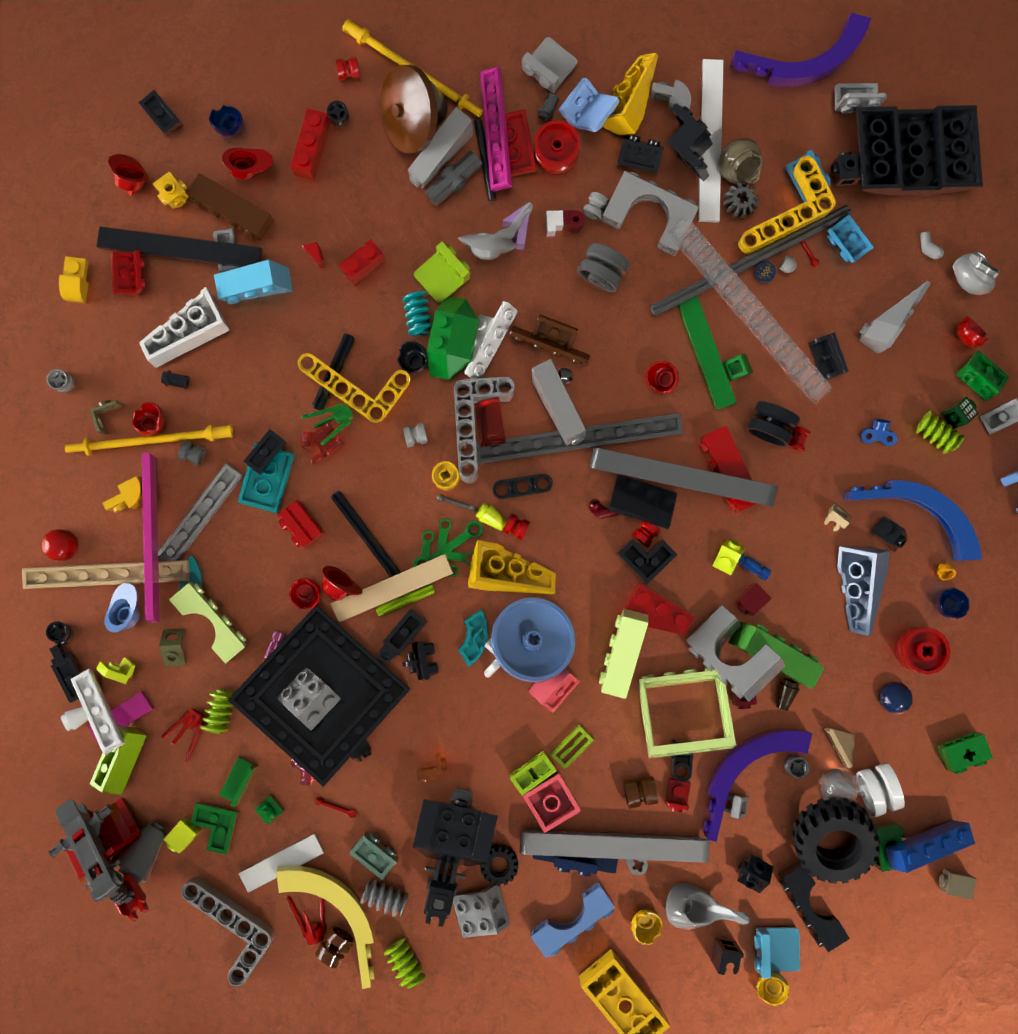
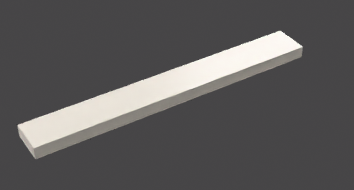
M703 59L701 79V120L707 125V130L711 133L710 139L713 145L702 155L703 162L708 166L706 170L709 177L704 182L699 178L698 222L719 223L721 174L719 172V158L722 142L723 60Z

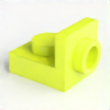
M124 657L120 665L113 662L106 664L100 661L96 669L104 677L126 684L134 673L135 664Z

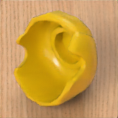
M652 909L638 911L633 916L630 926L636 941L642 945H652L654 939L657 936H661L663 922L657 912Z
M771 971V978H759L756 988L758 997L773 1006L783 1004L789 996V985L780 973Z

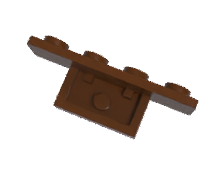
M541 314L538 316L533 333L513 326L509 333L517 341H528L533 343L532 345L538 349H549L554 355L559 357L567 356L577 364H587L590 358L589 354L571 348L578 331L577 328Z

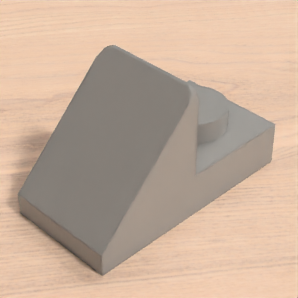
M1018 397L980 416L989 434H993L1018 422Z

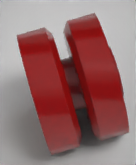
M559 120L547 122L540 127L536 134L534 157L539 167L549 174L556 175L566 173L573 168L578 160L580 148L578 132L571 124Z
M925 627L908 628L896 640V658L901 666L909 671L927 675L934 674L945 668L950 659L951 650L949 642L944 634L936 629Z

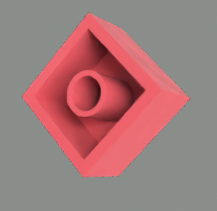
M558 770L523 795L544 833L581 811L579 804Z

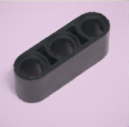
M547 474L499 480L493 486V494L499 500L545 494L551 490L553 480ZM539 479H547L549 487L547 489H540L537 485ZM519 482H526L529 489L524 493L519 492L517 484ZM499 485H505L508 488V492L506 495L500 496L496 493V488Z

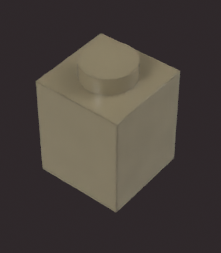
M944 869L943 874L939 878L940 890L947 895L973 900L976 878L968 873Z

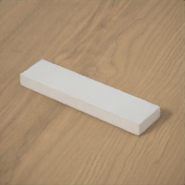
M87 669L71 679L103 754H108L124 745V739L93 670Z
M316 833L241 871L239 876L247 892H250L277 878L276 870L278 866H300L318 857L325 851Z

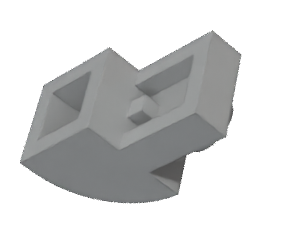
M675 80L673 87L664 82H653L649 98L669 103L667 111L672 112L671 108L676 103L682 108L684 106L688 109L690 108L691 94L684 83Z

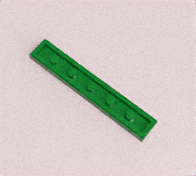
M696 295L679 304L678 308L717 411L734 405L737 402L699 298Z

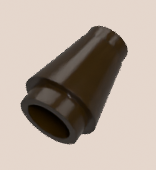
M783 678V681L779 683L777 708L785 711L789 710V707L800 691L798 688L800 683L792 679Z

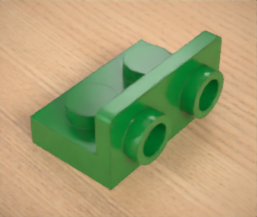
M980 350L975 352L967 364L956 374L986 401L998 394L1010 378Z

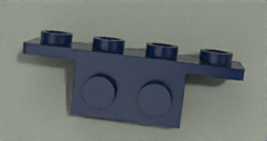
M533 855V859L553 862L554 867H558V871L568 873L570 870H575L583 876H591V873L597 874V871L615 874L618 859Z

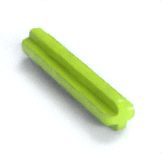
M432 583L376 606V612L379 617H382L435 593V589Z

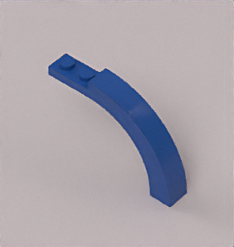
M892 480L885 482L886 489L885 485L872 486V490H864V487H852L850 492L845 493V501L900 499L917 504L931 513L943 526L951 543L953 561L982 559L977 535L966 515L952 500L933 488L910 481Z

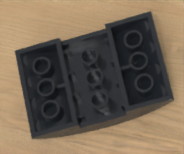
M977 105L936 106L934 109L898 110L897 106L856 108L862 191L883 195L910 196L943 194L983 187Z

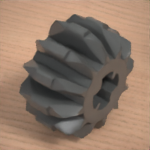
M741 182L736 187L732 185L729 188V192H726L724 195L727 200L723 204L724 206H729L727 213L735 212L733 214L734 218L738 214H740L742 219L746 217V214L751 216L754 213L753 209H757L759 205L756 202L759 200V195H753L756 192V188L748 189L749 183H746L745 187L742 186Z

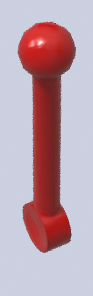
M804 240L801 241L802 246L811 259L812 266H818L819 260L815 259Z
M317 797L314 801L318 806L324 805L344 812L350 818H354L357 814L355 809L348 810L323 801L320 797Z

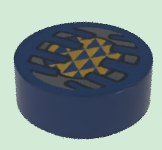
M767 261L759 263L754 270V277L760 283L770 282L776 274L775 266Z

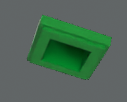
M740 354L723 362L730 381L753 373L746 354Z

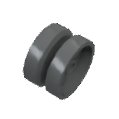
M591 243L585 254L587 259L581 261L577 268V273L584 280L600 289L617 292L622 282L619 276H625L630 267V262L623 255L607 246Z

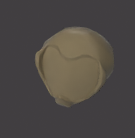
M749 138L733 140L722 150L719 158V172L726 182L732 184L741 182L742 185H745L746 183L755 184L760 179L763 157L758 144L754 140Z

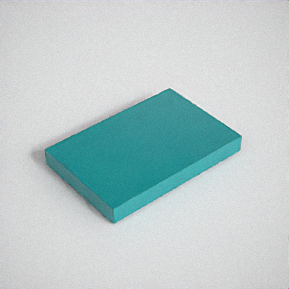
M281 450L262 475H259L248 466L237 502L279 514L296 454Z

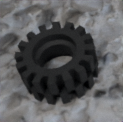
M495 844L490 848L487 864L480 865L481 874L492 885L493 883L497 884V886L503 883L507 885L508 881H513L518 870V858L515 851L513 852L512 848L506 847L505 844H502V846ZM496 857H503L508 863L506 870L500 873L495 872L491 867L492 860Z

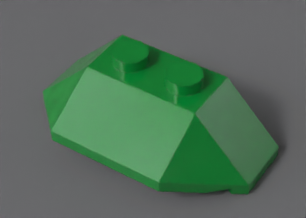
M448 297L435 310L427 348L429 372L432 378L451 380L472 359L479 319L466 299Z

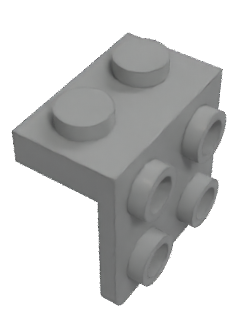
M547 37L532 55L526 52L522 57V69L527 75L535 78L542 87L554 93L577 66L578 61L554 40Z
M878 83L835 85V111H841L844 114L856 111L857 107H879L887 99V93H878Z
M304 668L277 697L278 701L310 730L341 699L308 668Z

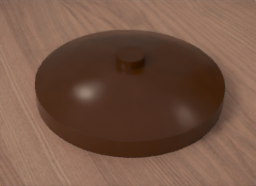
M414 65L397 66L388 73L382 87L380 106L383 125L390 141L398 150L404 153L421 152L429 146L436 131L438 118L436 96L430 80L420 68Z

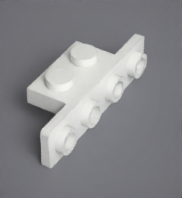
M503 301L494 318L482 314L478 317L479 324L472 354L473 357L464 372L471 379L482 378L518 312L506 301Z

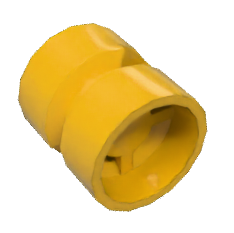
M440 462L432 471L433 482L439 489L445 491L452 490L460 481L459 471L451 462Z

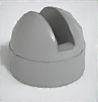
M787 255L779 269L785 273H791L796 269L797 262L793 257Z

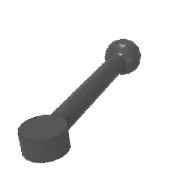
M438 494L436 497L439 502L445 501L472 511H478V507L446 498L443 494Z

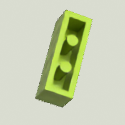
M117 725L125 744L108 754L102 753L90 782L101 793H123L147 736L137 728Z

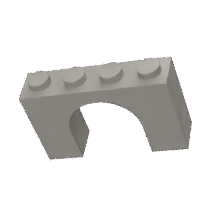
M624 171L601 221L620 230L633 205L641 201L656 202L664 209L667 215V226L656 248L675 256L699 207L690 199H682L671 190L665 191L659 188L653 181H644L640 179L638 174Z
M721 605L686 640L690 645L688 650L696 658L701 656L704 659L702 663L711 672L713 670L719 673L717 675L719 680L725 685L729 683L733 687L731 689L738 698L744 697L750 702L786 665L782 658L766 644L745 664L729 666L722 663L720 659L721 648L741 627V624L734 615Z

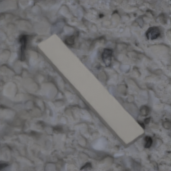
M225 463L158 551V561L180 560L244 475L228 463Z

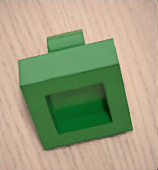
M272 794L254 809L267 825L285 811Z

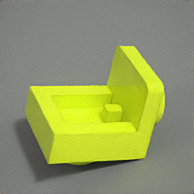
M726 539L712 566L732 575L746 548L736 540Z

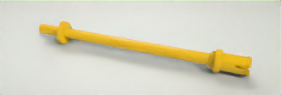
M350 19L345 21L342 31L357 39V43H367L399 65H414L371 37L367 28H361ZM424 72L441 93L458 103V109L462 110L465 108L478 117L482 115L483 110L468 100L469 94L465 93L461 96Z
M230 424L216 427L208 425L205 430L96 442H91L89 437H85L83 443L65 445V452L85 451L87 456H91L92 450L202 438L213 442L215 439L233 438L234 433L233 427Z

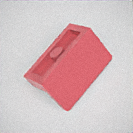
M564 669L549 680L536 682L529 690V693L541 705L553 713L580 681Z

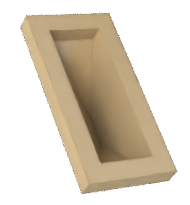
M827 726L823 728L843 766L847 768L853 767L855 735Z

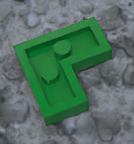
M200 802L195 803L191 824L211 829L206 850L225 855L229 853L238 811Z

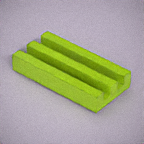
M579 724L550 755L565 770L594 741V738ZM581 732L582 734L558 757L556 754L574 736ZM586 737L588 740L564 763L562 760Z

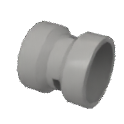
M591 192L589 204L585 205L582 210L583 214L593 220L600 221L603 216V210L609 203V199L600 193Z
M54 369L47 375V384L54 390L67 393L74 387L73 376L63 370Z
M419 423L414 428L410 426L403 427L407 447H413L415 443H428L424 423Z

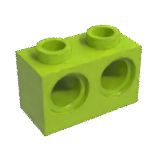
M543 750L509 774L519 793L523 796L555 773L557 769Z

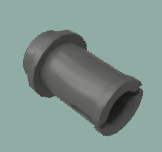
M553 93L546 95L542 107L538 109L539 119L548 122L549 119L553 118L552 113L559 101L558 96Z

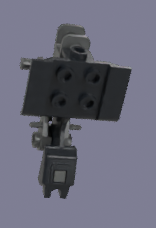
M455 788L452 792L450 804L423 799L413 848L424 856L437 860L435 868L428 866L424 868L426 871L434 872L433 878L429 877L426 888L428 894L424 914H426L427 924H430L432 917H438V926L443 927L445 920L449 918L453 898L456 895L458 883H454L455 877L466 878L465 875L456 873L458 864L469 867L487 864L498 816L471 809L473 793L470 790ZM441 861L446 862L443 874L439 873V869L444 866L441 864ZM449 863L453 864V867L450 866L449 870H452L451 875H447Z

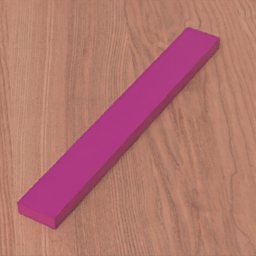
M143 453L145 620L151 623H160L156 458L150 453Z

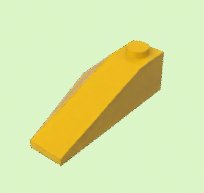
M657 53L640 55L625 73V80L613 87L612 91L614 93L611 96H616L620 102L614 112L604 122L603 128L618 135L636 133L644 118L657 63Z
M479 540L476 542L469 566L468 588L486 591L555 594L556 573L535 562L531 563L521 558V555L517 553L513 554L505 550L503 546L497 543Z

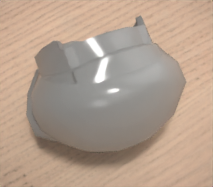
M980 251L961 256L952 266L960 287L974 295L991 293L996 284V277L1000 273V270L989 264L985 255Z

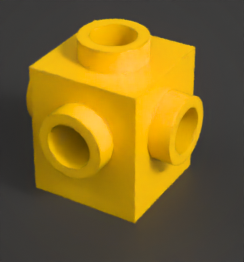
M170 171L153 183L160 193L157 197L165 206L169 204L172 209L181 207L186 203V199L189 198L185 192L188 189L180 178L176 180Z

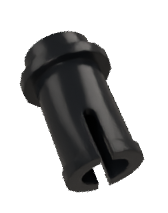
M171 370L162 373L161 383L165 384V386L172 385L184 389L188 388L189 376L175 374Z

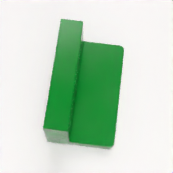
M239 756L219 796L231 801V806H237L258 765Z

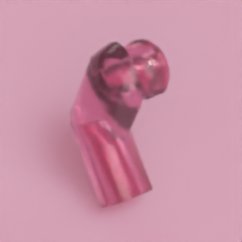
M291 759V766L296 767L301 772L300 784L310 785L311 776Z

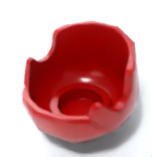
M966 316L959 323L957 335L963 344L975 348L984 345L988 338L984 339L986 332L970 317Z
M666 361L655 362L646 373L648 386L661 394L673 391L680 380L676 367Z
M144 402L139 410L134 411L132 425L135 431L143 436L155 435L163 428L165 418L159 406L153 402Z
M51 530L44 536L42 541L43 553L51 560H69L76 554L78 547L77 538L68 530Z
M310 578L295 580L290 586L289 591L291 602L299 609H313L319 603L322 594L319 584Z

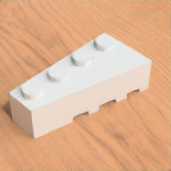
M206 287L200 291L201 294L195 299H190L182 310L177 314L175 312L171 315L164 325H159L139 342L147 361L155 368L230 330L213 295Z

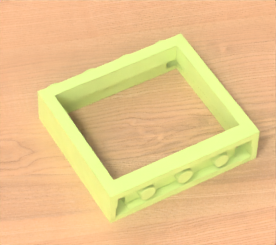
M705 668L703 672H696L695 669L684 671V674L675 675V672L663 673L661 677H655L653 674L639 679L638 690L649 758L732 749L736 746L726 685L717 677L719 674L717 671L713 670L711 672L708 668ZM715 680L725 738L654 746L646 688Z

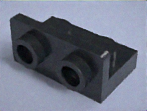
M631 134L628 135V138L624 137L617 164L658 173L664 146L660 145L661 142L649 139L648 142L640 141L641 137Z

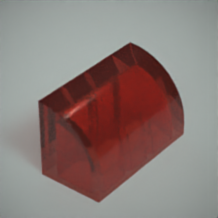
M499 397L481 402L475 409L481 447L506 444Z

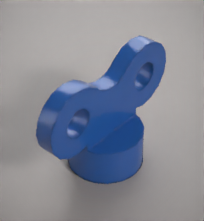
M878 418L874 419L873 428H866L861 432V439L864 443L871 444L875 441H881L888 447L895 445L898 437L893 431H889L891 421ZM868 433L872 434L870 438H866ZM888 436H892L891 441H887Z

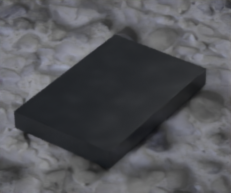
M617 475L608 511L669 529L677 493Z

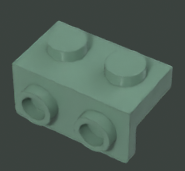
M365 832L349 854L383 880L399 858L396 856V851L389 846H383L380 843L381 840L375 834Z

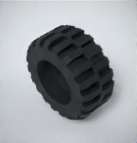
M829 797V800L824 801L820 799L814 805L812 803L806 806V811L802 810L798 815L799 820L796 819L793 825L792 838L800 864L807 870L808 874L813 877L816 876L818 880L823 882L828 880L829 883L837 884V881L848 883L850 879H859L862 873L866 874L870 871V865H875L877 861L876 856L878 857L880 854V839L872 818L860 804L855 801L850 803L847 798L837 800L836 797ZM847 831L854 834L851 841L841 848L825 849L818 846L819 841L828 833Z

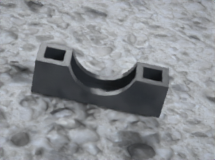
M799 860L778 873L782 879L779 883L786 893L789 891L793 897L790 900L797 911H802L804 915L801 918L808 930L812 928L816 934L813 938L819 948L824 947L830 952L850 939L834 915H820L813 912L809 899L811 890L816 883L812 876L807 873V870L801 866Z

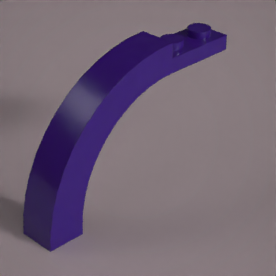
M851 13L845 23L840 39L829 50L815 58L801 62H782L736 50L730 67L740 72H753L761 77L769 76L768 84L774 86L792 87L819 81L837 71L852 56L864 38L871 18Z
M774 729L753 735L735 746L719 763L709 782L707 793L709 796L714 797V799H711L709 802L708 812H710L709 820H705L703 826L705 837L708 840L717 842L728 793L735 779L749 764L765 755L776 752L792 751L808 754L812 733L799 729Z

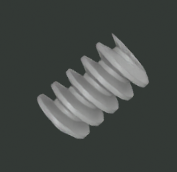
M374 880L371 884L368 881L360 904L363 905L368 900L369 908L376 903V911L384 907V914L392 910L393 918L398 913H400L401 917L409 894L406 892L400 897V889L393 894L392 886L385 891V883L377 887V880Z

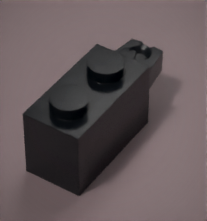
M410 609L384 639V645L377 657L387 664L396 655H400L428 621L415 610Z

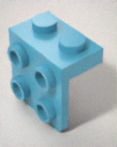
M756 927L754 947L757 949V957L754 958V966L762 978H771V971H798L800 969L799 930L796 927Z

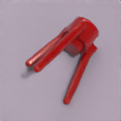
M191 708L189 711L187 710L162 735V739H165L183 723L184 726L171 742L172 745H175L188 728L194 730L195 727L197 728L185 758L186 762L190 760L202 730L200 726L206 724L202 720L205 716L194 708Z
M288 896L289 906L308 945L323 941V933L327 931L325 927L324 899L320 897V925H318V922L310 923L307 912L304 910L302 914L306 923L305 926L291 897Z

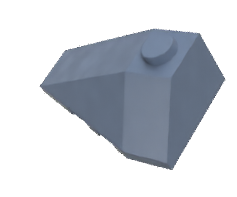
M839 546L837 568L838 573H841L843 586L841 588L842 593L845 592L847 602L845 608L850 632L867 636L872 634L888 572L889 550L873 547Z

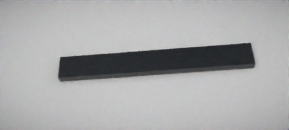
M99 227L96 246L99 249L132 253L135 250H140V254L237 267L261 262L262 255L261 247Z

